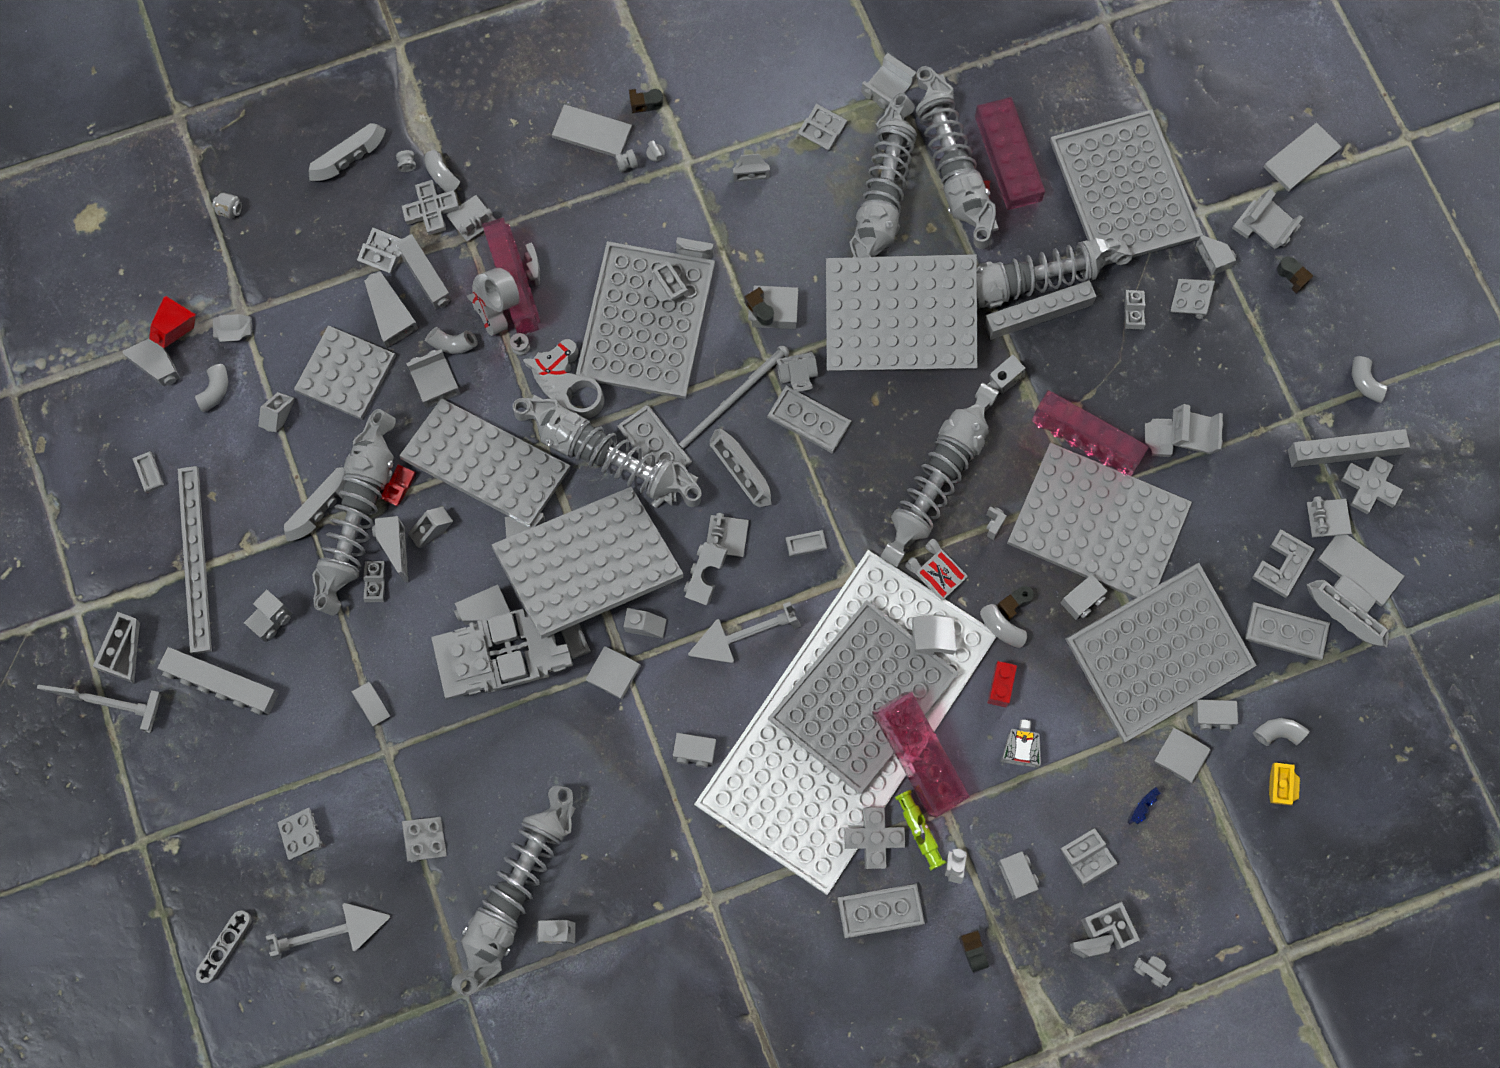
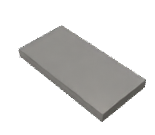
M564 104L552 133V138L615 157L617 154H622L632 125Z
M1316 122L1264 165V168L1289 192L1340 151L1342 147Z
M787 385L767 415L768 419L832 454L851 424V420L799 392H794Z
M648 404L617 425L633 448L637 446L642 448V458L649 453H654L655 465L663 459L671 462H681L685 468L692 464L690 458ZM652 456L648 457L644 463L651 466Z
M1336 535L1317 559V561L1339 577L1344 575L1358 584L1376 600L1375 603L1379 606L1384 605L1404 577V575L1348 535Z
M1253 602L1244 640L1321 661L1330 623Z
M917 884L837 898L845 939L925 924Z

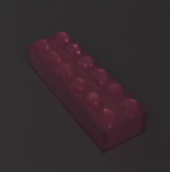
M1012 97L977 105L975 118L1007 210L1041 202L1045 189Z
M504 218L483 223V229L496 268H502L509 272L518 288L519 303L509 308L516 332L527 334L539 330L537 323L541 321L510 224H505Z
M1049 390L1037 407L1032 422L1038 428H1045L1054 437L1066 440L1070 446L1082 449L1086 455L1098 458L1102 464L1112 466L1126 476H1132L1149 446Z
M904 692L872 711L874 718L930 817H939L970 797L912 692Z

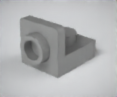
M989 507L986 515L992 519L986 528L989 530L987 537L994 540L1007 515L997 507Z

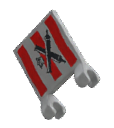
M931 539L925 547L934 556L922 567L913 557L908 560L905 566L908 570L915 573L943 601L968 576L940 548L938 542L935 539Z

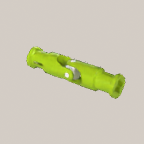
M908 790L896 796L895 799L899 801L903 809L904 818L912 831L922 855L926 856L931 871L946 864V862L942 860L937 850L939 847L929 826L925 822L919 806L915 804L911 796V790ZM925 834V840L920 835Z

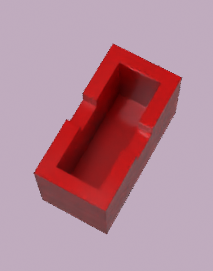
M997 661L994 667L988 704L1005 708L1009 705L1017 665Z

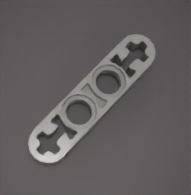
M237 911L232 915L197 968L196 978L199 982L211 983L215 980L250 927L252 918L249 913ZM245 915V924H239L237 918ZM231 926L237 927L241 931L238 933L236 930L231 929ZM229 932H233L235 935V940L231 944L225 942V935ZM217 950L223 952V958L219 962H215L213 959V954ZM208 961L213 965H217L216 969L211 967L209 970L210 977L203 979L204 974L202 971L208 970L211 966L207 964Z

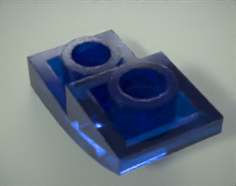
M1156 787L1136 804L1127 822L1129 825L1133 822L1138 825L1147 818L1145 814L1149 810L1145 804L1149 807L1158 801L1156 796L1161 794Z

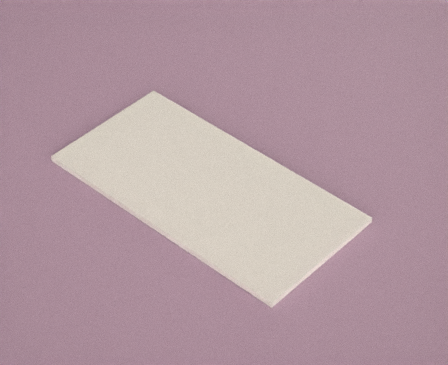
M868 550L694 805L828 895L857 851V849H845L844 828H864L863 808H885L994 642L996 636L986 625L946 599L941 601L932 590ZM866 600L912 636L913 617L941 616L953 618L957 651L954 655L936 651L935 654L959 672V674L860 795L768 720L771 713Z

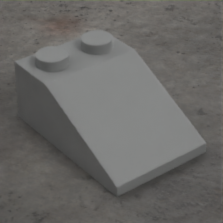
M398 516L376 518L375 525H372L373 536L376 537L377 542L380 543L403 581L408 582L405 527Z

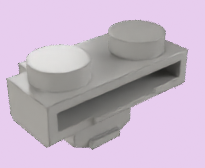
M953 849L952 852H948L945 876H948V881L962 884L966 852L961 849Z
M1151 956L1147 964L1139 957L1133 963L1135 966L1133 970L1142 976L1148 974L1153 977L1151 982L1160 988L1163 985L1167 986L1171 980L1170 977L1162 974L1166 964L1156 956Z

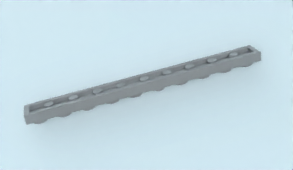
M197 466L179 468L178 482L190 653L198 654L212 652L199 468Z

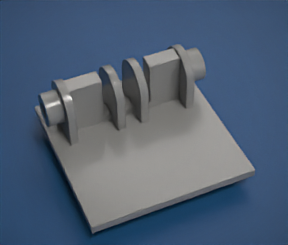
M477 195L459 206L460 209L446 214L467 242L497 222L492 216L491 210L484 206Z
M1178 279L1170 312L1195 314L1197 319H1203L1208 312L1215 281Z
M1320 496L1313 498L1312 502H1307L1312 537L1352 534L1346 499L1324 501Z
M717 513L716 516L711 515L707 542L728 549L727 555L743 557L749 520L724 517L722 513Z
M310 808L278 822L288 860L310 850L315 851L322 848L321 844L323 843L320 841L319 835H317L319 830L315 829L318 826L313 817L314 813H311Z
M441 817L402 821L407 862L411 861V863L423 859L447 856Z

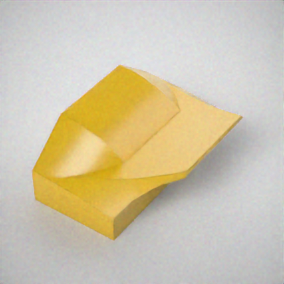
M1272 764L1269 783L1270 803L1293 805V801L1299 799L1300 777L1294 772L1295 765Z

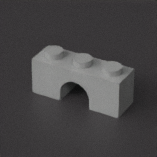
M704 542V545L699 546L697 552L699 556L698 562H694L690 571L693 574L691 581H687L684 588L686 598L704 605L710 603L715 585L705 580L704 572L709 566L722 568L728 549L710 542Z

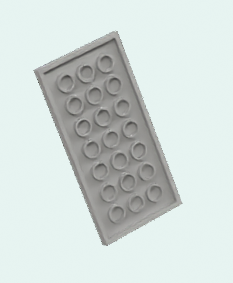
M440 399L400 454L401 460L530 528L570 470V465L444 399Z

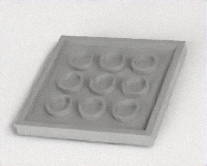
M328 325L294 390L297 393L363 420L396 355L393 352Z

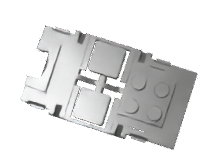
M524 609L479 620L477 624L472 622L469 623L470 627L431 637L445 699L447 700L467 694L473 695L480 693L482 690H485L486 693L495 692L549 677V672L551 671L557 672L566 669V667L573 666L568 645L557 646L554 634L541 639ZM520 635L521 639H527V642H523L520 645L512 646L510 642L520 639ZM492 641L495 645L505 643L506 648L496 651H490L489 649L493 647ZM528 646L529 650L524 651L526 660L521 651L513 652V650ZM507 652L505 655L498 656L497 661L496 659L492 660V655H500Z

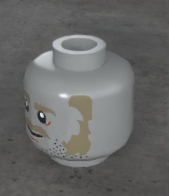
M223 192L213 199L212 206L215 208L217 215L232 219L240 214L242 203L237 196Z

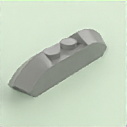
M370 123L310 163L309 181H320L334 177L339 174L338 171L347 168L350 163L362 158L365 153L372 152L383 139L386 129L378 124Z
M716 429L710 439L711 448L754 505L758 507L771 505L770 489L763 475L731 435L722 429Z
M343 467L336 468L284 524L287 541L297 540L312 532L316 528L314 523L319 522L323 518L325 511L336 504L338 497L343 499L339 494L340 491L344 490L346 483L343 480L345 473Z
M1316 580L1307 584L1308 591L1318 607L1344 625L1348 631L1354 633L1360 640L1373 646L1387 648L1389 639L1388 629L1325 580Z

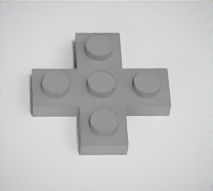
M433 180L415 185L419 201L402 206L405 222L409 225L424 220L428 235L445 231L446 227L442 214L460 209L455 191L452 190L437 195Z
M1377 456L1373 459L1368 471L1350 463L1341 481L1358 489L1350 505L1366 514L1370 512L1376 499L1393 508L1403 489L1386 481L1393 464Z
M884 807L863 808L864 828H844L845 849L864 848L865 869L886 868V848H905V828H885Z

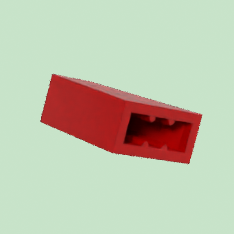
M165 296L151 323L149 339L163 348L167 347L194 329L196 314Z

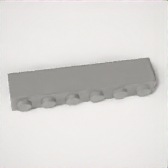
M1089 280L988 314L983 324L990 340L1092 306L1097 296Z
M1406 429L1294 442L1288 449L1291 467L1375 458L1376 456L1400 455L1410 448Z
M169 647L157 668L163 672L162 676L173 680L174 677L181 679L180 683L191 687L193 684L198 686L197 690L206 694L209 691L216 694V698L226 701L227 698L233 700L234 705L243 709L245 706L251 708V712L260 716L262 713L270 714L279 695L274 689Z

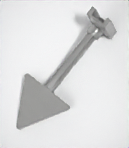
M791 602L783 604L784 613L777 615L778 617L725 636L721 622L717 619L688 655L690 657L734 663L729 644L778 625L783 626L790 623L794 629L802 626L796 618V610Z
M45 685L37 686V689L78 701L84 700L89 703L135 712V715L143 716L140 729L147 733H151L162 696L159 692L151 690L147 705L141 703L133 704L92 694H80L72 689Z
M344 903L343 910L346 924L291 939L283 938L278 940L275 934L266 936L271 948V952H269L270 957L273 961L282 959L281 952L290 950L291 947L343 933H349L352 950L355 952L390 919V915Z

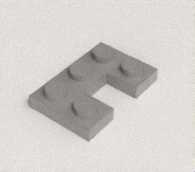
M1280 529L1270 547L1286 556V559L1279 570L1262 561L1252 579L1286 598L1312 555L1314 548Z

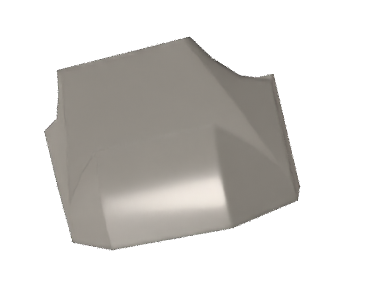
M760 154L741 155L737 165L733 168L734 182L770 179L769 165L765 163Z
M677 237L676 252L678 254L708 260L713 257L714 247L711 243Z
M669 261L652 269L653 279L649 287L659 302L673 301L688 293L687 288Z
M240 314L218 316L213 319V337L218 339L219 342L240 341L243 337H252V319L250 316Z
M1152 419L1151 422L1145 423V443L1151 448L1152 456H1172V419Z
M1112 934L1070 944L1071 951L1082 958L1102 955L1110 951L1114 937Z

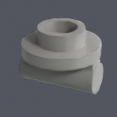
M654 140L650 141L646 152L647 157L651 161H660L665 154L664 148L656 144Z

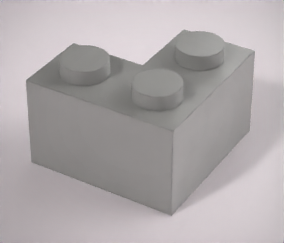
M266 590L253 603L258 609L244 624L266 642L276 635L277 629L281 625L288 623L292 613L274 595Z
M1122 902L1081 920L1089 939L1107 931L1109 935L1113 934V943L1117 950L1140 940Z

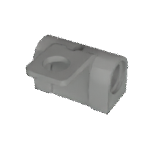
M812 352L776 359L781 384L790 382L794 392L813 388L809 378L818 377L816 359Z

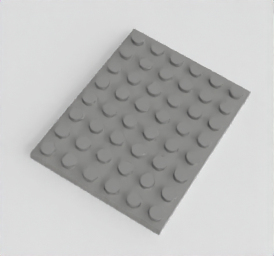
M1153 109L1050 138V143L1088 241L1095 238L1108 242L1124 240L1133 258L1194 241L1203 236ZM1109 260L1105 265L1112 264L1115 262Z
M607 241L576 375L592 378L601 384L686 399L715 261ZM669 261L687 288L688 293L673 301L659 302L649 287L653 279L652 269Z
M977 254L826 258L827 371L977 368Z
M1050 442L1007 544L1088 578L1092 574L1102 585L1132 598H1137L1159 585L1192 502Z
M632 487L492 544L496 557L541 639L683 578L682 570Z
M1200 563L1194 564L1065 638L1122 742H1127L1257 666Z
M866 600L771 713L768 720L860 795L959 672L935 653L927 655L914 652L913 636Z

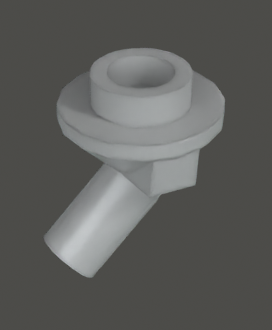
M671 492L655 499L651 504L657 508L665 500L670 506H673V502L677 501V493Z

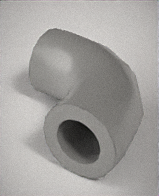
M428 151L425 154L424 162L430 176L445 192L455 190L460 181L446 167L442 155L438 151Z
M435 327L425 338L429 345L437 350L442 349V352L449 354L464 353L477 346L475 335L468 330L459 335L452 336Z
M1362 356L1355 357L1352 363V378L1356 388L1363 396L1381 403L1385 397L1387 385L1381 384L1373 378L1371 374L1372 360Z
M223 364L214 365L207 370L209 385L205 391L195 395L196 401L203 413L218 405L226 395L229 382L227 371Z
M990 604L982 608L980 615L987 628L997 638L1017 648L1024 646L1027 639L1025 630L1008 622L1002 616L998 606Z
M1278 718L1266 721L1253 734L1259 742L1266 746H1269L1277 738H1286L1297 746L1310 731L1294 720Z

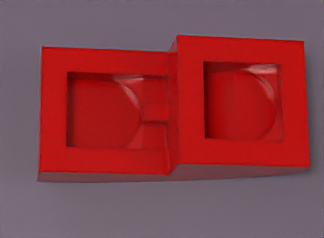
M398 464L391 480L386 484L382 492L381 499L398 506L407 493L417 472Z

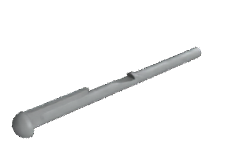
M785 346L777 347V351L750 375L744 384L724 400L717 409L679 443L682 449L686 448L776 364V359L788 357V348Z

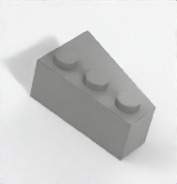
M117 612L93 664L96 670L134 683L140 626L136 618Z

